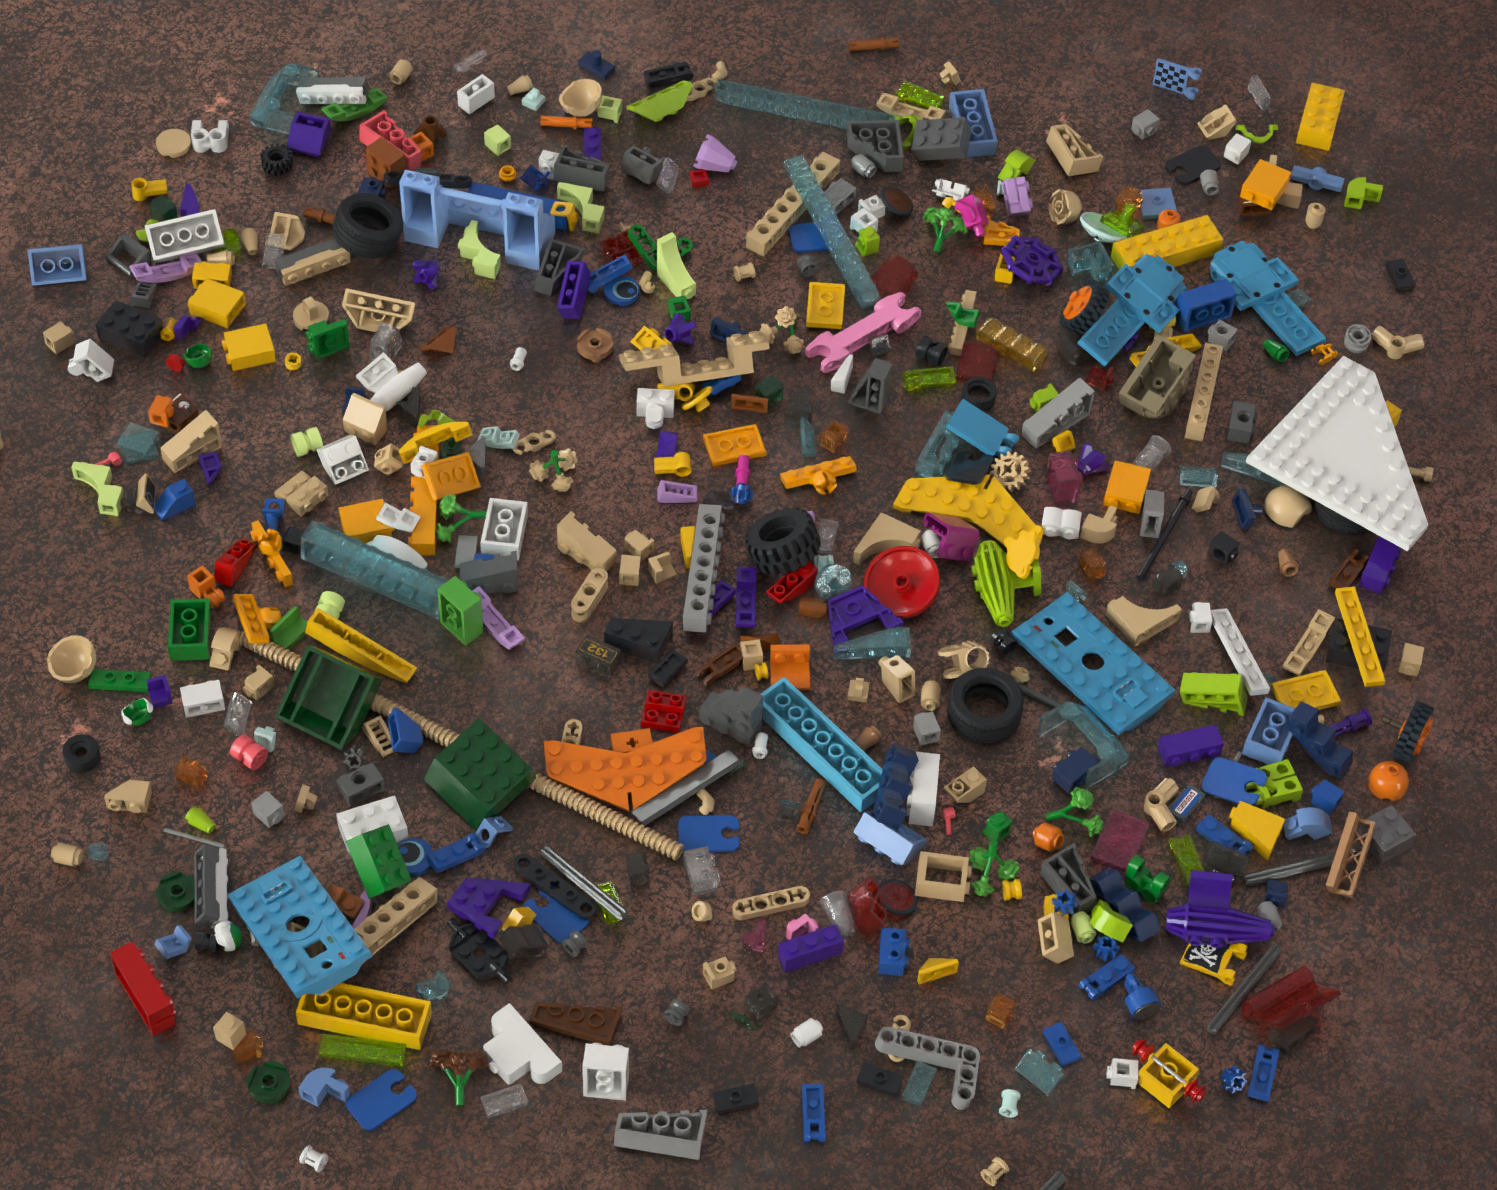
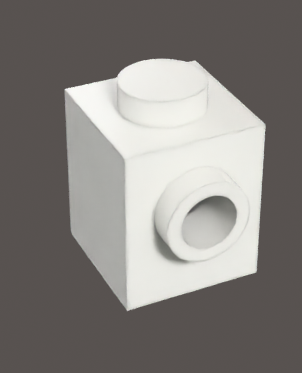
M1236 133L1226 145L1224 158L1239 164L1249 153L1251 140Z

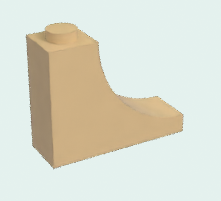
M880 513L854 550L853 563L860 566L871 555L896 546L919 548L922 539H920L921 531L884 513Z
M1122 596L1117 600L1113 599L1109 602L1106 617L1134 646H1137L1179 621L1182 609L1177 604L1165 609H1147L1131 603Z

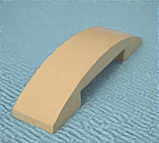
M883 93L876 103L877 107L893 117L899 115L902 118L904 116L917 115L921 120L942 119L946 113V110L933 106L925 110L899 102V97Z
M1318 609L1309 623L1308 629L1294 651H1291L1282 667L1300 676L1326 638L1335 617Z

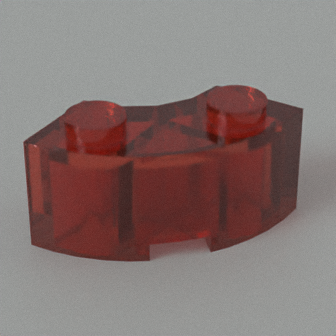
M871 875L855 886L847 897L855 910L854 924L866 937H869L884 926L887 918V908L883 907L881 900L884 897L883 893Z

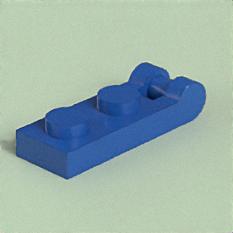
M625 254L591 272L587 288L589 292H596L599 286L633 269Z
M1210 814L1196 826L1195 830L1237 862L1244 858L1245 853H1249L1253 849L1249 841L1240 838Z
M471 833L462 840L428 853L426 859L434 871L439 873L483 854L486 848L482 843H479L477 835Z
M1121 953L1088 978L1086 977L1081 980L1078 986L1083 991L1085 990L1088 993V997L1094 1001L1124 980L1127 974L1135 972L1136 967Z
M1258 1045L1247 1096L1268 1102L1280 1049L1265 1048V1045Z
M802 1084L804 1142H810V1140L825 1142L823 1084ZM810 1127H818V1131H810Z

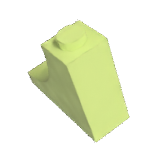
M671 232L657 239V276L676 297L685 295L686 299H690L696 295V283L682 262L676 236Z

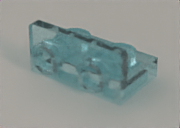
M1028 1049L1014 1069L1046 1094L1050 1095L1061 1078L1064 1079L1066 1077L1061 1073L1063 1068L1054 1061L1052 1064L1045 1061L1047 1056L1038 1049L1035 1052Z

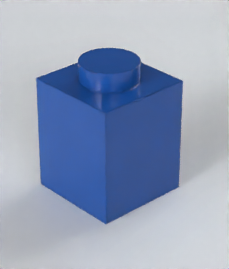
M1324 779L1320 785L1316 784L1312 789L1311 795L1313 796L1310 803L1327 814L1332 815L1341 803L1345 791Z

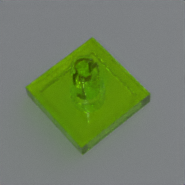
M1131 203L1125 204L1122 213L1115 210L1102 215L1100 219L1101 223L1128 238L1143 233L1146 227L1131 218L1136 209V206H1132Z

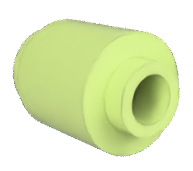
M1084 911L1073 914L1070 924L1078 942L1090 943L1094 940L1097 933L1095 928L1089 923L1091 920L1090 916Z

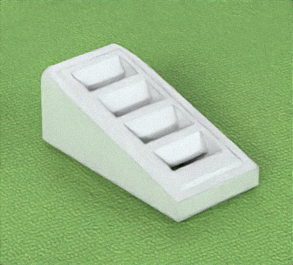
M848 355L833 376L831 391L843 394L846 392L853 368V355Z

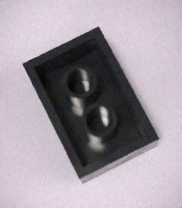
M117 300L113 302L96 323L98 339L144 358L160 340V332L164 329L162 319Z
M1335 618L1330 633L1325 662L1359 669L1344 620ZM1367 625L1382 671L1384 672L1388 660L1392 630Z

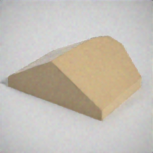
M1223 105V107L1215 109L1206 115L1197 124L1207 140L1225 137L1237 120L1227 105Z
M275 212L268 247L292 251L304 240L305 230L298 216Z

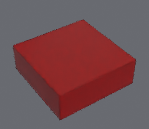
M706 170L689 171L692 188L709 185L710 181Z

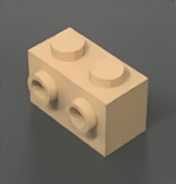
M1055 912L1038 919L1042 956L1057 964L1073 957L1074 952L1069 920Z

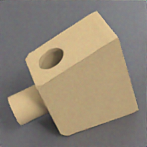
M887 656L882 657L878 662L881 666L882 682L897 702L901 703L915 696V670L900 656H894L890 659Z

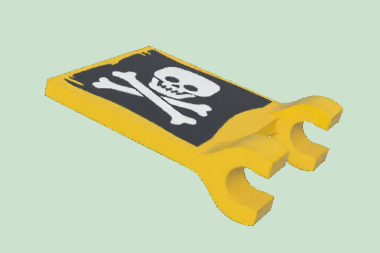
M1189 943L1180 960V964L1217 977L1223 983L1232 986L1235 981L1234 976L1236 972L1226 969L1232 955L1244 960L1247 955L1246 950L1248 946L1237 943L1227 944L1226 947L1214 948L1211 945L1194 946Z

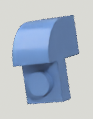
M1318 808L1296 810L1297 815L1285 819L1283 825L1285 837L1288 840L1305 834L1316 840L1332 834L1330 816Z
M331 1068L313 1070L298 1087L300 1098L319 1107L327 1093L345 1103L350 1097L348 1084L341 1079H336L335 1070Z

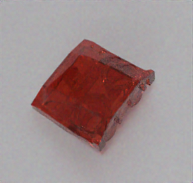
M629 230L597 242L608 263L624 254L631 265L644 260L629 239Z
M898 254L890 255L888 260L870 276L867 284L874 286L887 296L898 292L905 293L917 278L918 272L912 263Z
M976 341L965 343L955 380L967 381L972 377H984L992 381L999 351L992 345Z

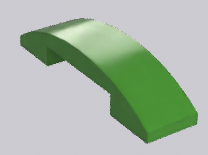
M375 88L369 91L365 104H345L339 106L337 103L322 107L321 110L333 121H350L374 111L385 103L388 97L379 88Z

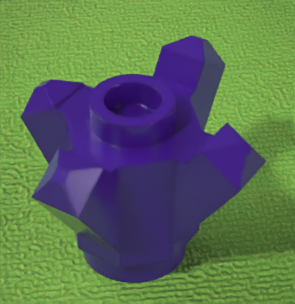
M415 260L412 262L413 268L417 269V275L413 277V281L415 283H426L428 288L432 290L437 288L439 264L434 260Z
M677 313L674 315L670 326L665 329V337L670 342H679L691 346L694 344V338L690 336L691 329L695 328L697 323L694 321L687 323L683 320L684 316L681 313Z
M1090 443L1083 445L1080 459L1075 466L1080 474L1086 477L1088 474L1109 469L1108 463H1103L1106 457L1104 454H1100L1097 450L1093 451Z

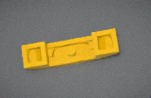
M450 422L437 425L411 438L402 446L399 454L403 463L406 464L413 461L419 452L420 446L428 448L454 437L455 442L472 436L473 433L468 422Z

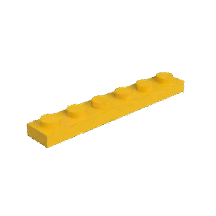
M1355 586L1336 588V599L1364 686H1382L1385 684V678Z

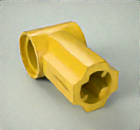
M135 178L131 184L132 196L136 201H145L148 196L168 194L166 179L146 181L144 178Z
M692 382L665 387L662 383H658L657 388L675 390L674 399L682 401L691 399L695 392V386ZM681 388H688L690 394H684Z
M679 452L674 457L654 458L655 474L675 473L679 477L690 475V455L686 452Z

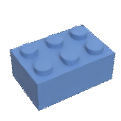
M1266 697L1245 741L1242 754L1268 765L1283 761L1294 737L1289 731V716L1295 708Z

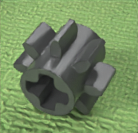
M353 745L351 751L347 750L344 753L347 758L343 763H347L349 770L352 768L357 770L361 765L368 764L365 758L369 754H365L363 746L356 749L355 745Z

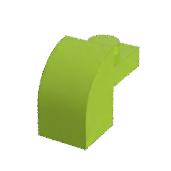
M1016 149L1005 159L1007 163L998 178L1004 181L1005 179L1020 177L1022 173L1027 175L1036 160Z
M1366 177L1353 179L1346 191L1344 207L1361 209L1363 200L1380 202L1383 185L1366 183Z
M1099 900L1097 905L1092 908L1089 923L1101 933L1123 942L1133 926L1129 919L1113 911L1107 902Z

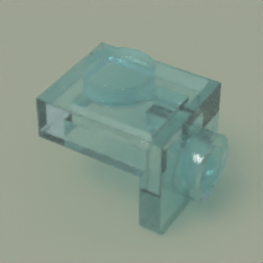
M438 970L434 978L418 982L414 989L422 1000L433 1002L445 998L452 984L444 972Z

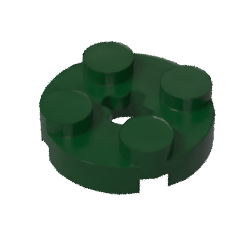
M173 872L164 876L156 889L159 904L169 913L184 911L195 905L194 878L190 875H182V872ZM178 889L182 892L179 895H174V890Z
M275 1061L263 1062V1065L255 1066L247 1078L250 1096L261 1103H280L291 1087L290 1075L285 1066ZM270 1078L273 1079V1085L266 1086V1084L263 1083L264 1081H268Z

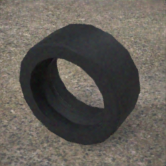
M972 377L964 382L961 399H965L981 411L989 410L996 400V386L988 378ZM974 389H981L990 396L985 399H976L970 396L968 392Z

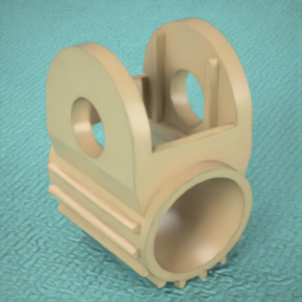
M969 640L962 642V644H954L939 649L938 655L945 656V658L952 657L954 668L944 670L943 677L945 679L958 678L967 671L976 668H987L986 666L990 664L989 659L991 658L988 655L989 652L982 645ZM977 648L979 652L978 659L973 664L968 665L967 657L969 652Z

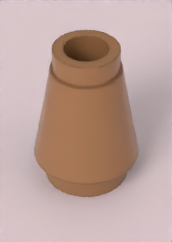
M1287 549L1280 550L1278 552L1280 572L1287 577L1294 576L1298 572V563Z
M871 725L864 729L854 743L864 751L880 742L879 739L882 738V735L875 726Z

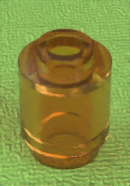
M800 598L799 613L803 614V616L822 618V614L826 615L827 603H824V599Z

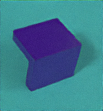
M166 675L146 680L153 708L173 704Z

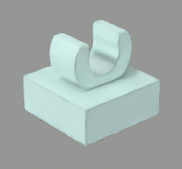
M534 87L522 99V105L534 111H537L545 102V96L541 95L540 91Z
M833 555L814 556V566L818 568V576L835 574Z
M266 726L265 729L257 727L254 731L255 742L272 753L275 749V728Z

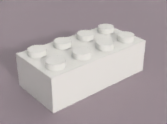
M215 209L145 226L155 264L177 259L183 255L198 254L225 247Z

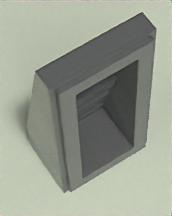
M139 281L131 295L132 306L150 308L159 283L148 284L149 282Z

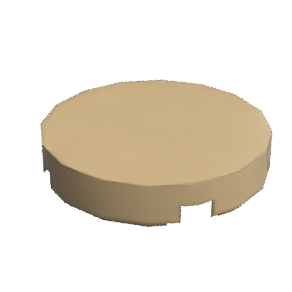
M181 129L165 130L156 139L158 152L163 156H170V158L183 156L189 151L191 146L189 134Z

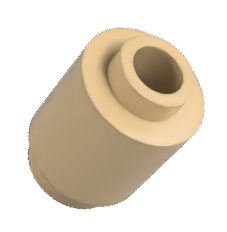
M399 60L390 72V80L397 85L404 83L413 70L411 63L407 60Z
M1311 203L1308 206L1305 218L1308 227L1315 229L1322 224L1325 214V207L1322 204Z
M930 680L926 681L921 688V706L928 711H933L940 707L941 687L938 682Z
M59 842L57 846H53L51 858H53L55 863L74 867L81 864L84 852L78 846Z

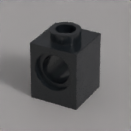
M1220 531L1210 541L1208 554L1227 565L1230 560L1234 561L1237 558L1239 542L1223 531Z

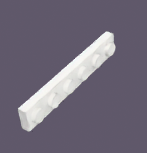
M1227 608L1211 610L1212 624L1236 670L1242 675L1244 685L1250 696L1268 694L1270 687Z

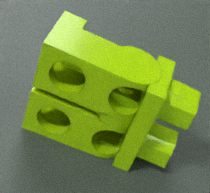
M1289 759L1259 768V770L1264 771L1267 775L1264 787L1258 786L1255 782H1250L1245 786V790L1254 788L1255 792L1252 793L1260 795L1255 805H1262L1263 809L1289 800L1293 802L1300 801L1303 792Z

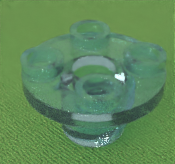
M829 564L823 567L815 579L816 592L824 600L849 591L852 584L850 571L840 564Z

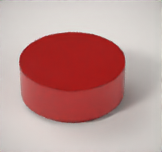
M170 354L165 361L166 365L173 371L179 372L185 366L184 360L176 354Z

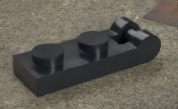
M687 62L644 71V78L649 88L684 79L689 81L694 77Z

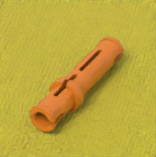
M541 115L540 126L573 127V129L592 128L593 118Z

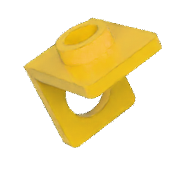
M555 201L550 214L552 216L567 217L570 231L573 232L578 221V213L575 211L574 203ZM560 206L565 207V210L562 212L556 211Z

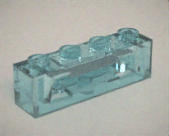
M944 411L916 461L915 474L925 478L938 477L943 474L945 463L950 461L952 450L957 449L960 441L958 435L945 428L954 413ZM944 432V437H947V439L945 440L942 448L940 449L939 457L936 460L937 455H935L934 453L942 440V434Z

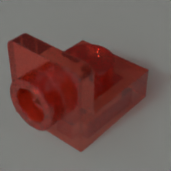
M1093 366L1085 382L1105 390L1108 385H1112L1115 379L1113 374L1114 367L1110 366L1109 370L1105 371Z

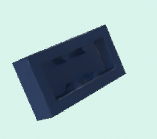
M598 50L592 53L588 51L578 60L579 66L604 80L615 71V65L602 59V53Z
M717 317L712 320L709 335L726 342V338L731 337L733 334L746 335V331L741 329V324L738 321H733L729 324Z
M1239 489L1233 497L1232 503L1241 529L1249 530L1256 519L1255 515H1261L1262 506L1260 504H1251L1246 489Z

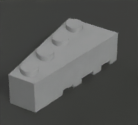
M1078 378L1037 413L1027 419L1022 425L1021 435L1033 447H1040L1090 415L1095 391L1081 378Z
M689 1110L673 1114H667V1111H662L658 1114L650 1115L647 1112L619 1113L615 1128L614 1146L699 1160L706 1128L707 1110H700V1112L689 1113Z

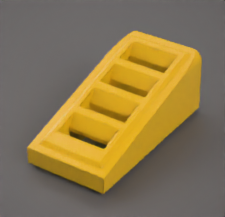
M1000 254L994 280L1011 284L1014 273L1007 270L1006 261L1003 260L1005 258Z
M695 526L681 527L680 542L686 569L690 568Z

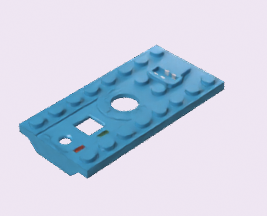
M1068 592L1011 632V636L1118 735L1126 730L1132 731L1158 712L1165 702L1175 694L1176 690ZM1050 618L1053 620V624L1047 625L1044 621ZM1065 628L1078 638L1066 647L1054 637ZM1088 653L1098 654L1103 658L1104 665L1098 670H1091L1083 665L1082 658Z
M301 856L227 894L229 901L296 998L306 993L322 994L356 975L362 963L372 958L370 950ZM305 916L310 919L309 925L299 932L287 930V924L295 917ZM321 940L328 950L310 958L305 948ZM327 962H331V963H332V966H331L330 968H328V969H324V968H323V965H324L325 963H327Z

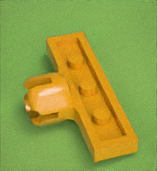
M850 456L841 457L836 460L824 461L820 464L808 465L803 468L780 473V480L786 489L812 484L819 494L826 495L825 490L830 494L837 487L835 477L857 472V468Z
M259 520L252 522V531H250L254 542L258 541L259 549L262 555L266 554L270 568L276 570L275 574L278 581H282L286 588L293 585L292 573L279 553L282 549L281 535L274 529H268L266 533Z
M234 594L233 602L249 643L268 644L270 636L267 630H270L282 619L280 609L277 607H263L260 609L253 594Z

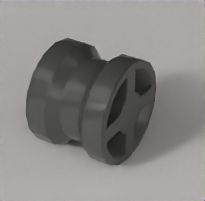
M810 254L801 256L797 261V265L804 277H810L818 271V266Z
M573 930L570 933V937L562 942L564 950L573 957L578 956L580 949L588 945L586 938L576 930Z
M674 999L670 1003V1008L664 1012V1017L671 1024L681 1026L684 1022V1016L689 1014L690 1009L682 1001Z

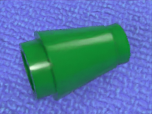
M1270 338L1263 343V347L1276 362H1284L1288 358L1289 350L1286 346Z

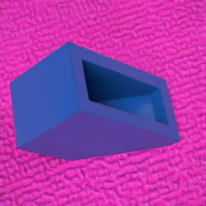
M185 479L167 486L154 507L155 512L162 521L196 505L192 488Z
M394 708L387 718L393 752L415 754L423 744L420 726L399 708Z

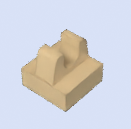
M950 61L945 63V69L940 73L943 83L945 85L951 82L955 85L960 83L961 80L957 70Z
M857 677L856 680H850L847 700L867 703L870 682H864V678Z
M302 784L294 811L302 813L303 808L314 809L318 796L309 792V786Z

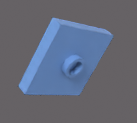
M1171 188L1136 191L1143 220L1158 219L1160 212L1165 209L1177 211Z

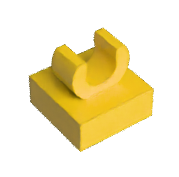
M1066 430L1051 439L1057 454L1061 456L1076 448L1072 431Z

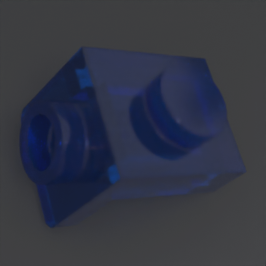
M531 164L520 179L537 191L540 186L544 188L549 182L547 177L551 172L547 171L544 175Z

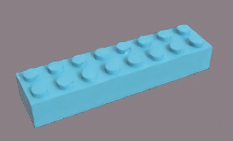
M785 677L761 693L764 696L762 719L857 810L862 812L876 801L883 769Z

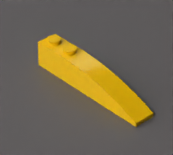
M319 608L316 609L307 621L306 634L373 671L408 683L417 670L416 666Z

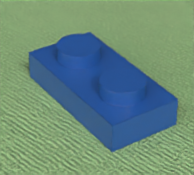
M741 375L710 379L702 383L701 386L702 389L711 386L713 390L710 395H717L721 390L736 385L742 378Z

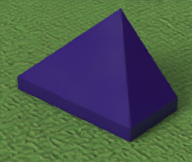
M660 430L656 458L674 457L679 432Z

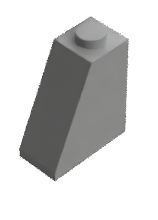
M1146 489L1143 500L1140 536L1159 538L1164 515V492Z

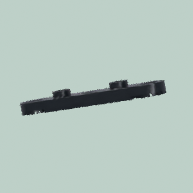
M397 171L385 172L384 182L389 185H400L399 182L404 171L402 173ZM423 173L439 177L440 185L444 188L467 189L472 186V177L468 175L455 176V174Z
M521 854L515 858V872L523 876L525 880L580 919L588 921L595 917L597 911L596 904L590 898L530 855ZM521 861H527V863H529V866L526 868H521L518 864L521 863ZM551 885H559V889L555 888L552 890ZM583 906H589L592 910L589 913H584L580 909Z

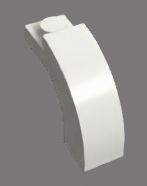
M376 535L372 542L365 544L364 550L359 555L363 561L378 559L390 563L399 570L405 579L419 578L428 565L413 548L398 539L384 535Z

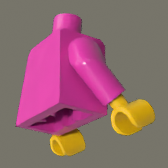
M971 194L957 201L951 197H946L943 200L942 205L950 209L952 205L955 206L954 209L961 214L966 228L974 231L976 238L986 235L984 226H987L989 222L982 199Z

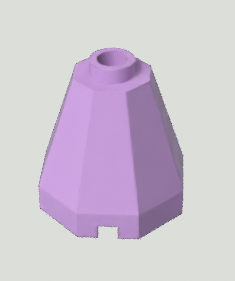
M707 134L705 138H708V140L703 141L695 159L698 163H694L693 166L698 169L729 172L730 169L734 170L737 164L736 156L717 138Z

